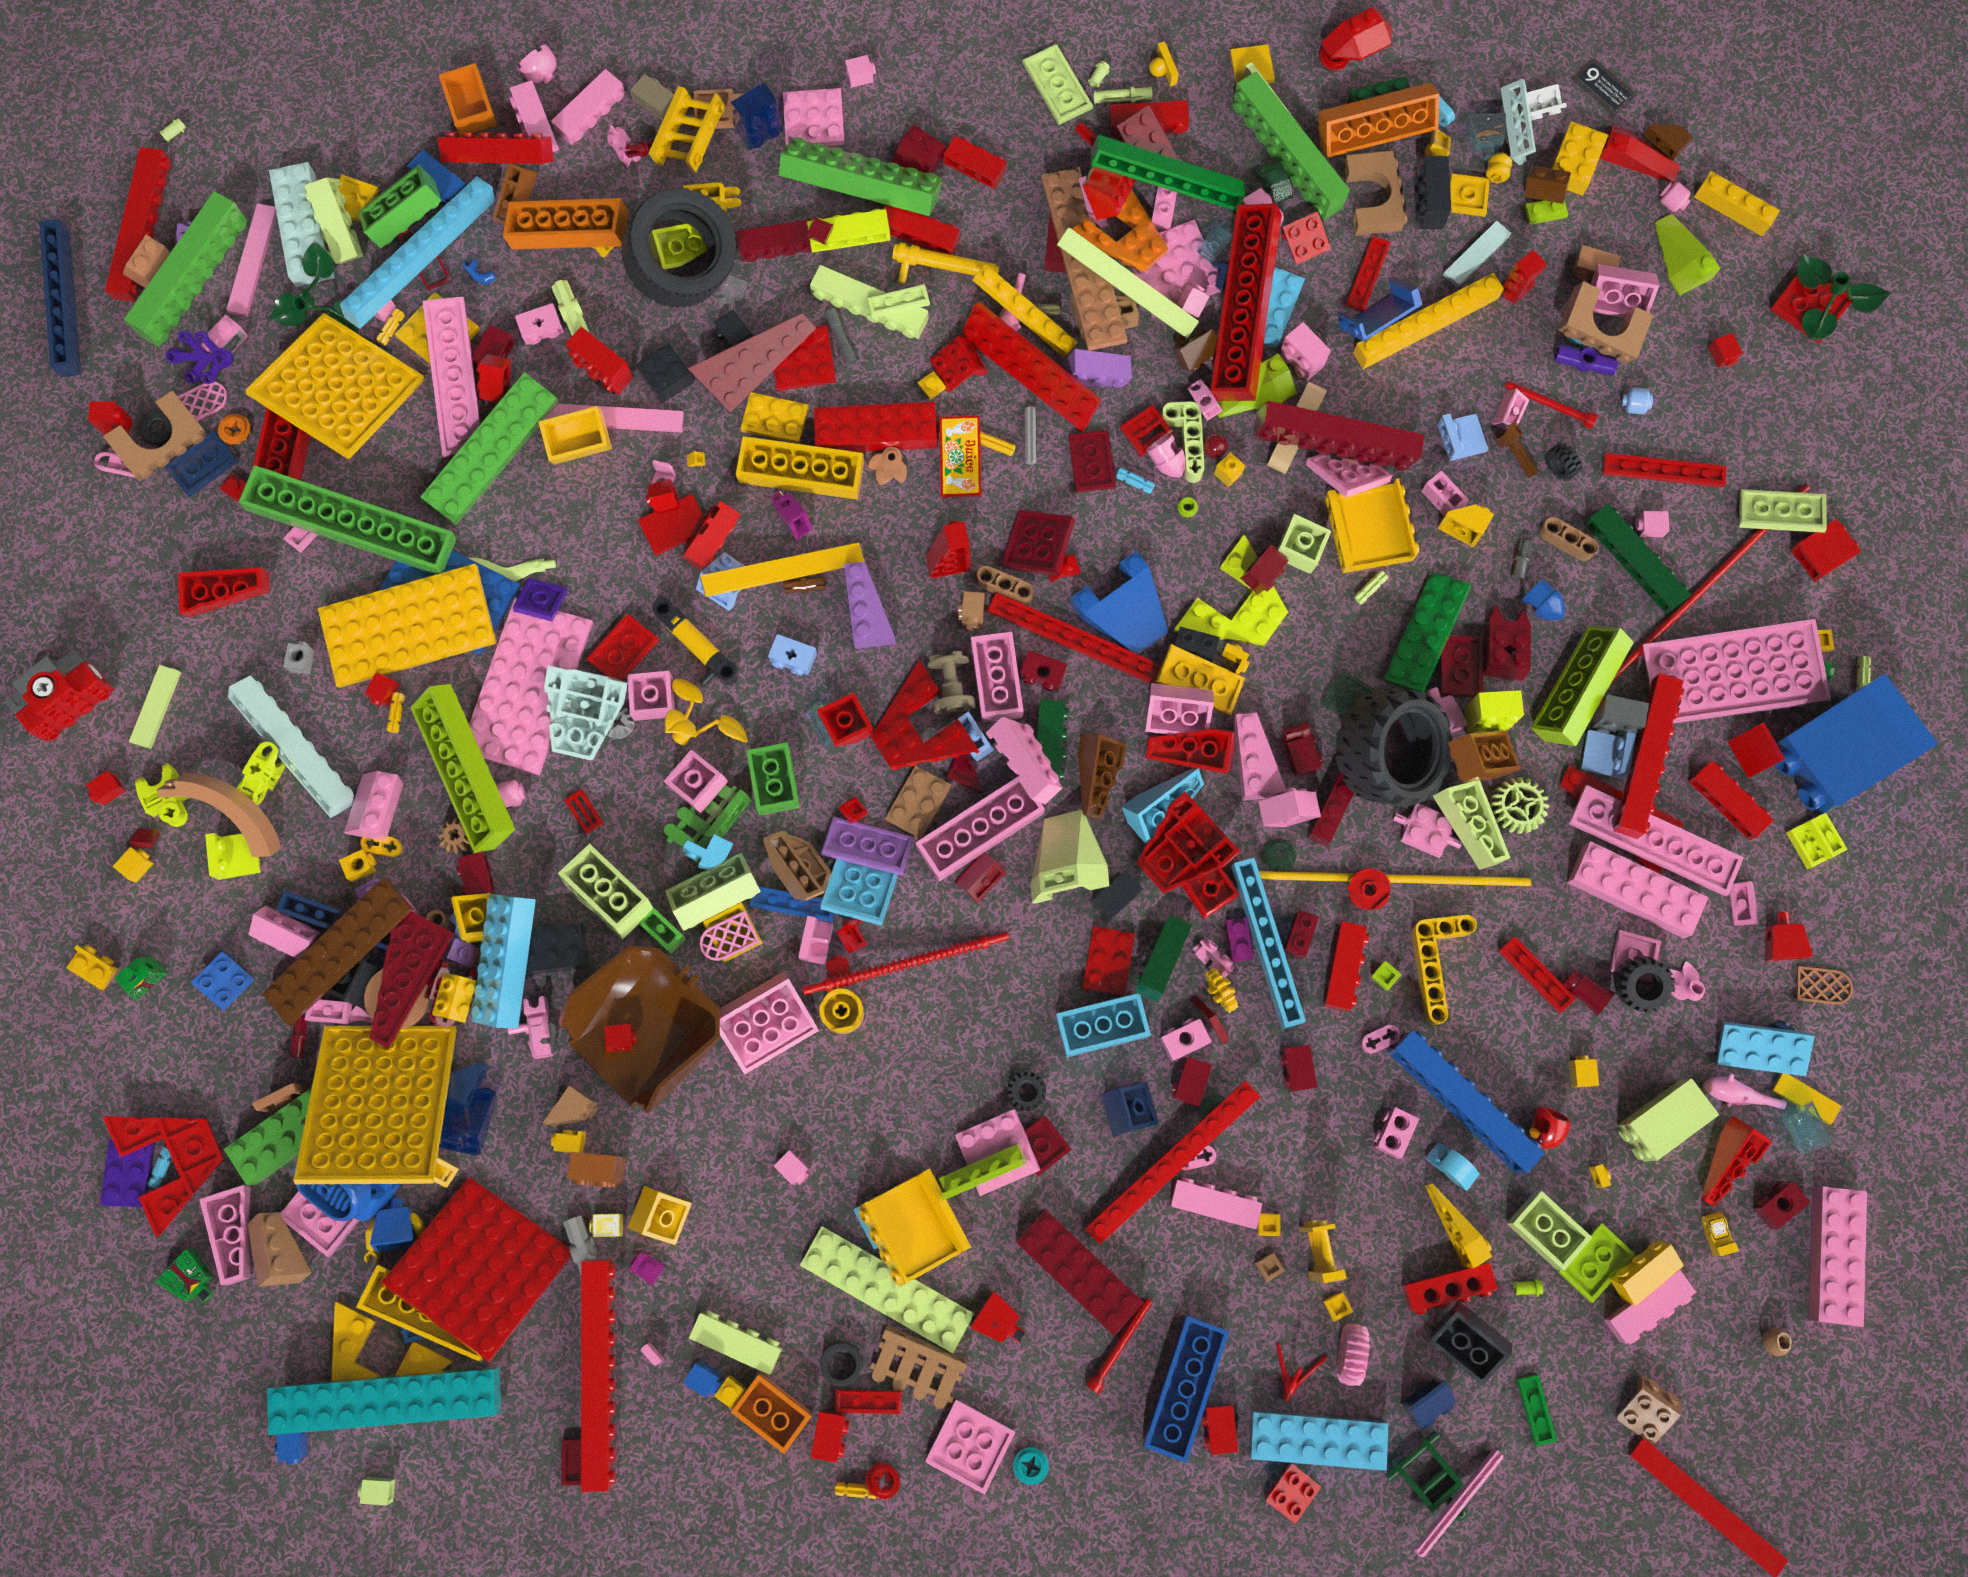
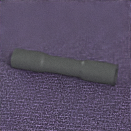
M834 308L828 309L824 314L831 330H833L846 365L856 364L857 358L846 338L836 310Z

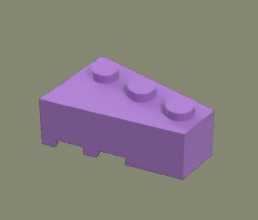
M1074 349L1061 364L1064 370L1086 387H1123L1132 379L1131 356Z

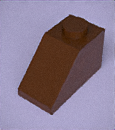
M1656 124L1650 125L1643 136L1657 150L1673 161L1688 147L1694 138L1688 130L1683 129L1680 125Z

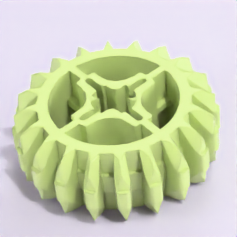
M1519 777L1517 781L1514 778H1511L1509 783L1504 781L1501 784L1502 787L1496 788L1497 794L1492 796L1495 802L1491 803V807L1497 808L1493 811V815H1499L1496 822L1502 820L1504 822L1502 828H1506L1509 825V832H1513L1516 829L1517 833L1521 834L1523 830L1526 833L1531 832V828L1536 830L1538 824L1544 823L1542 817L1548 815L1544 810L1548 809L1549 805L1543 803L1548 797H1542L1541 794L1544 792V789L1538 791L1536 789L1538 783L1531 786L1530 779L1523 782L1522 777ZM1511 791L1512 802L1508 806H1505L1506 795L1508 792ZM1522 791L1527 793L1531 798H1526L1523 795ZM1518 802L1519 804L1522 803V805H1525L1522 809L1521 807L1518 808L1517 806L1513 807ZM1535 805V813L1532 819L1529 820L1528 809ZM1509 813H1514L1518 820L1511 817Z

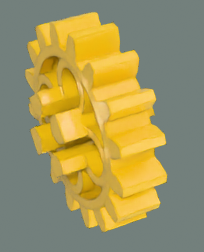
M1214 968L1204 974L1209 985L1207 990L1210 994H1215L1212 997L1214 1002L1217 1004L1220 1002L1221 1006L1228 1013L1238 1008V1002L1233 995L1235 989L1228 987L1230 984L1228 978H1222L1221 974Z

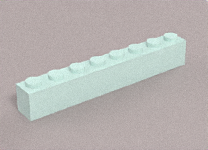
M250 675L229 686L228 698L265 742H272L277 746V756L330 818L352 806L354 794L351 788L342 783L338 773L330 769L326 759L318 755L313 744L310 741H306L302 736L301 730L289 721L286 712L281 711L277 707L274 698L265 693L259 681H255Z

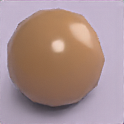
M1774 1327L1768 1329L1763 1334L1762 1344L1769 1354L1780 1357L1790 1351L1792 1340L1785 1330Z

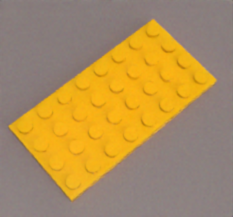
M476 564L318 608L336 687L338 688L373 679L376 672L387 675L497 644Z

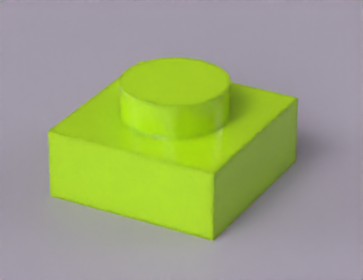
M1384 961L1370 978L1385 991H1388L1402 974L1387 961Z

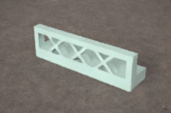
M1524 79L1501 88L1511 158L1518 165L1527 163L1526 155L1536 152ZM1520 87V93L1516 96V92L1513 89ZM1518 104L1523 105V110H1522V112L1520 113V115H1519ZM1521 121L1526 123V127L1523 132L1521 129ZM1524 139L1528 140L1529 148H1524Z

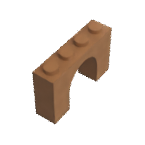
M1393 151L1347 155L1343 164L1346 183L1374 181L1379 183L1388 195V201L1383 205L1355 209L1352 217L1355 236L1402 231L1404 224L1407 223V213L1403 211L1404 195L1403 193L1400 194L1401 178L1397 176L1398 160L1394 158Z
M1584 281L1573 289L1558 330L1563 332L1566 337L1575 338L1582 341L1581 343L1585 346H1592L1602 354L1615 357L1621 363H1629L1637 359L1653 315L1635 307L1626 312L1619 333L1616 336L1606 335L1596 327L1593 319V310L1601 289Z
M173 390L156 401V404L172 425L171 438L164 446L157 449L142 448L130 438L121 425L103 436L138 481L148 478L152 475L153 470L166 466L171 458L184 454L189 446L203 441L204 436L207 435Z

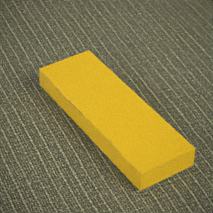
M1780 1073L1771 1089L1828 1125L1833 1123L1841 1108V1105L1789 1074Z

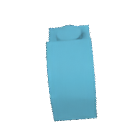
M714 834L707 849L687 840L683 851L686 852L685 855L693 860L701 859L698 868L713 869L725 861L733 843Z
M1437 1142L1425 1158L1428 1163L1444 1172L1450 1181L1466 1191L1479 1176V1172L1466 1158Z

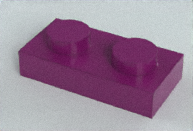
M1248 919L1226 920L1229 949L1233 963L1253 960Z

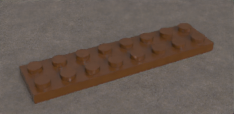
M382 877L270 985L262 995L287 1026H292L404 919L413 908L389 879Z

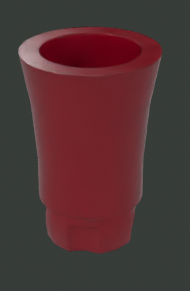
M1576 969L1572 971L1563 983L1570 993L1583 1002L1596 1016L1603 1011L1615 994V992L1603 987L1585 974L1582 975Z

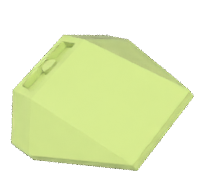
M1082 809L1044 819L1031 879L1032 903L1052 900V893L1081 886L1088 890L1109 886L1107 863Z

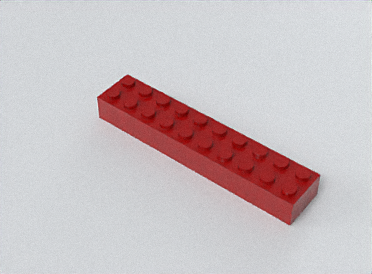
M1276 203L1237 205L1210 390L1216 401H1256L1282 218Z

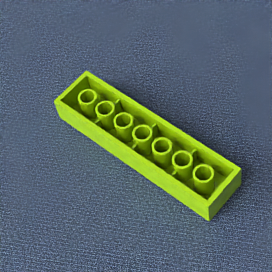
M451 684L429 686L410 708L473 852L494 850L515 830L513 821L507 812L505 803L499 794L497 785L491 776L489 767L482 756L481 749L474 738L473 731L466 720L464 711L458 702Z

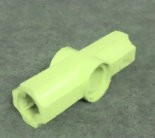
M559 280L555 282L552 286L553 293L559 303L558 308L564 322L568 325L571 335L573 336L580 327L589 332L582 317V310L577 299L574 298L568 281Z

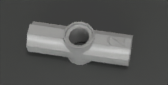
M582 1215L563 1222L570 1241V1253L574 1262L578 1265L580 1275L581 1261L597 1259L596 1247L593 1248V1245H595L592 1237H589Z

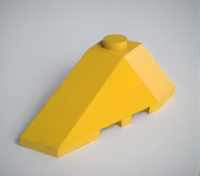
M1433 1183L1424 1185L1463 1267L1475 1268L1491 1258L1490 1251L1492 1249L1486 1238L1483 1239L1482 1235Z

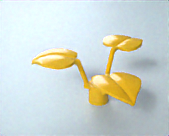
M674 679L672 687L675 693L690 702L685 716L680 711L670 709L666 713L665 733H673L672 738L680 745H686L691 737L696 738L698 734L716 724L719 730L727 736L745 743L748 742L742 725L736 719L727 715H721L719 720L716 719L696 731L695 725L689 721L688 717L694 702L701 703L703 701L702 692L696 685L687 680Z

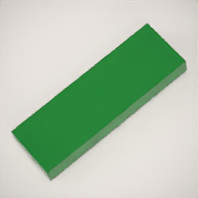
M1535 1373L1515 1378L1534 1446L1557 1442L1539 1374Z

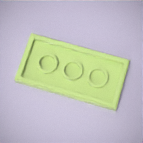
M1057 44L1023 59L1024 67L1058 125L1093 109L1092 103Z
M1741 489L1739 494V527L1825 533L1827 529L1826 494Z

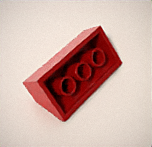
M1092 166L1082 186L1096 220L1119 215L1136 179Z

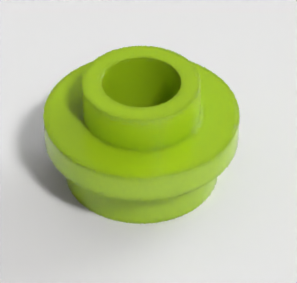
M1185 497L1179 501L1177 509L1183 517H1192L1198 510V504L1193 498ZM1189 505L1191 510H1185L1184 506Z

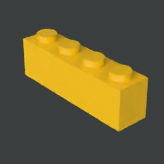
M1712 171L1694 196V198L1760 236L1765 234L1780 212L1779 209Z

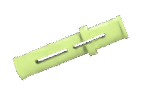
M1132 86L1130 89L1094 91V104L1123 101L1135 103L1137 100H1152V87L1135 88Z

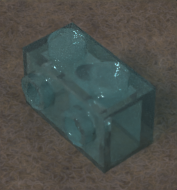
M1813 1101L1790 1108L1781 1114L1782 1122L1792 1136L1793 1145L1799 1150L1801 1155L1824 1148L1832 1142Z

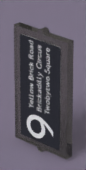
M1593 59L1586 67H1582L1581 71L1573 78V81L1613 116H1616L1623 108H1627L1628 103L1637 95L1596 59Z

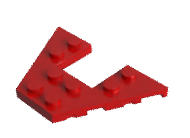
M920 661L915 665L871 736L892 770L901 769L904 766H916L917 763L927 761L931 763L942 761L948 757L957 758L959 755L973 752L976 754L980 753L959 719L925 742L916 731L908 716L941 693Z
M103 1117L120 1157H124L164 1139L181 1177L138 1197L155 1236L158 1237L165 1231L225 1157L206 1118Z

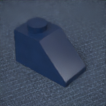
M479 1062L451 1073L447 1099L469 1108L489 1068L484 1063Z

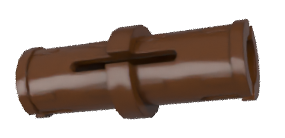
M802 577L801 580L783 581L784 593L803 592L805 594L808 591L826 590L825 578L806 579V577Z

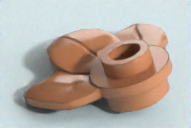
M888 447L883 453L875 454L869 461L868 467L876 470V479L879 485L888 483L893 477L898 482L904 483L907 476V467L902 462V453L898 448ZM894 453L896 456L895 459L892 461L889 460V454Z

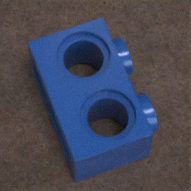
M700 1360L694 1364L683 1384L706 1398L711 1394L714 1395L720 1389L724 1382L721 1380L723 1374Z

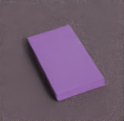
M833 816L821 855L903 876L914 837L858 822L850 824L846 819Z

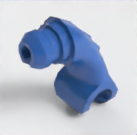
M471 258V265L466 260L463 261V267L475 281L489 285L496 280V275L492 271L478 273L479 264L475 259Z

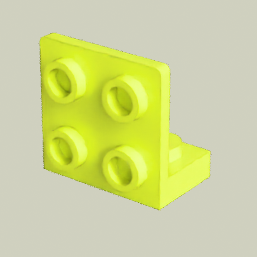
M215 833L205 834L209 876L221 880L261 872L259 857H252L243 834L224 837Z

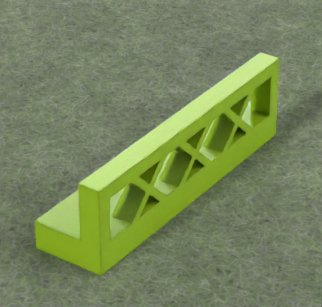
M1020 1145L1011 1146L939 1178L944 1191L941 1194L943 1200L1026 1165L1027 1162Z

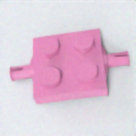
M1417 804L1414 805L1412 813L1408 817L1397 812L1394 815L1393 821L1404 825V833L1400 842L1437 858L1442 856L1447 844L1458 849L1462 845L1461 840L1451 836L1452 826L1446 816L1440 812Z

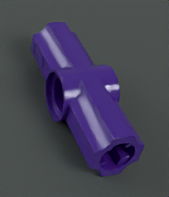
M1562 344L1557 346L1554 355V362L1573 366L1581 372L1589 370L1610 376L1615 374L1619 362L1615 357L1597 353L1593 348L1579 349Z

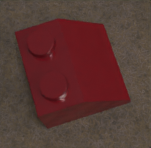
M913 124L901 139L891 163H896L904 168H915L923 173H933L944 159L945 145Z

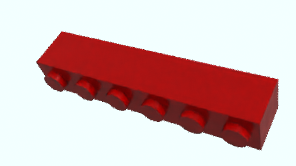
M456 131L445 132V136L438 137L441 162L546 164L554 161L551 136H543V133H531V136H526L524 132L513 133V136H508V132L496 133V136H492L491 132H480L479 135H474V132H462V135H457Z

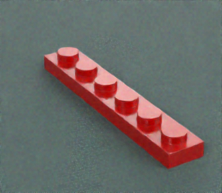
M1605 453L1603 455L1602 475L1723 488L1726 485L1727 466Z

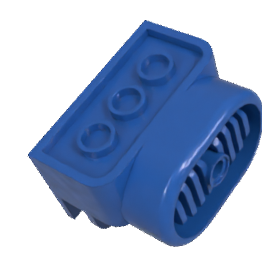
M295 1164L294 1169H293V1179H294L296 1164ZM400 1184L295 1185L303 1197L326 1216L343 1222L352 1218L360 1221L369 1220L390 1203Z

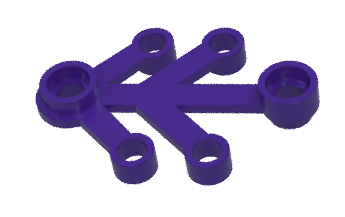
M189 330L178 333L180 342L188 343L195 352H184L180 347L169 348L166 352V359L173 364L183 361H198L194 369L185 374L186 381L191 384L198 382L200 375L203 383H214L221 368H228L234 361L232 352L225 348H218L209 338L206 331L196 332L194 337ZM204 343L212 353H208L200 344ZM209 362H214L210 371L202 373Z

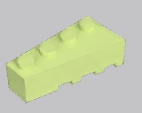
M1472 781L1446 788L1433 796L1479 870L1510 859L1480 781Z

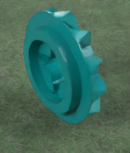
M1033 1447L1020 1450L1013 1462L1015 1476L1024 1484L1034 1485L1044 1480L1049 1470L1046 1455L1038 1448ZM1034 1456V1464L1040 1470L1032 1469L1027 1475V1466L1022 1461L1030 1462Z

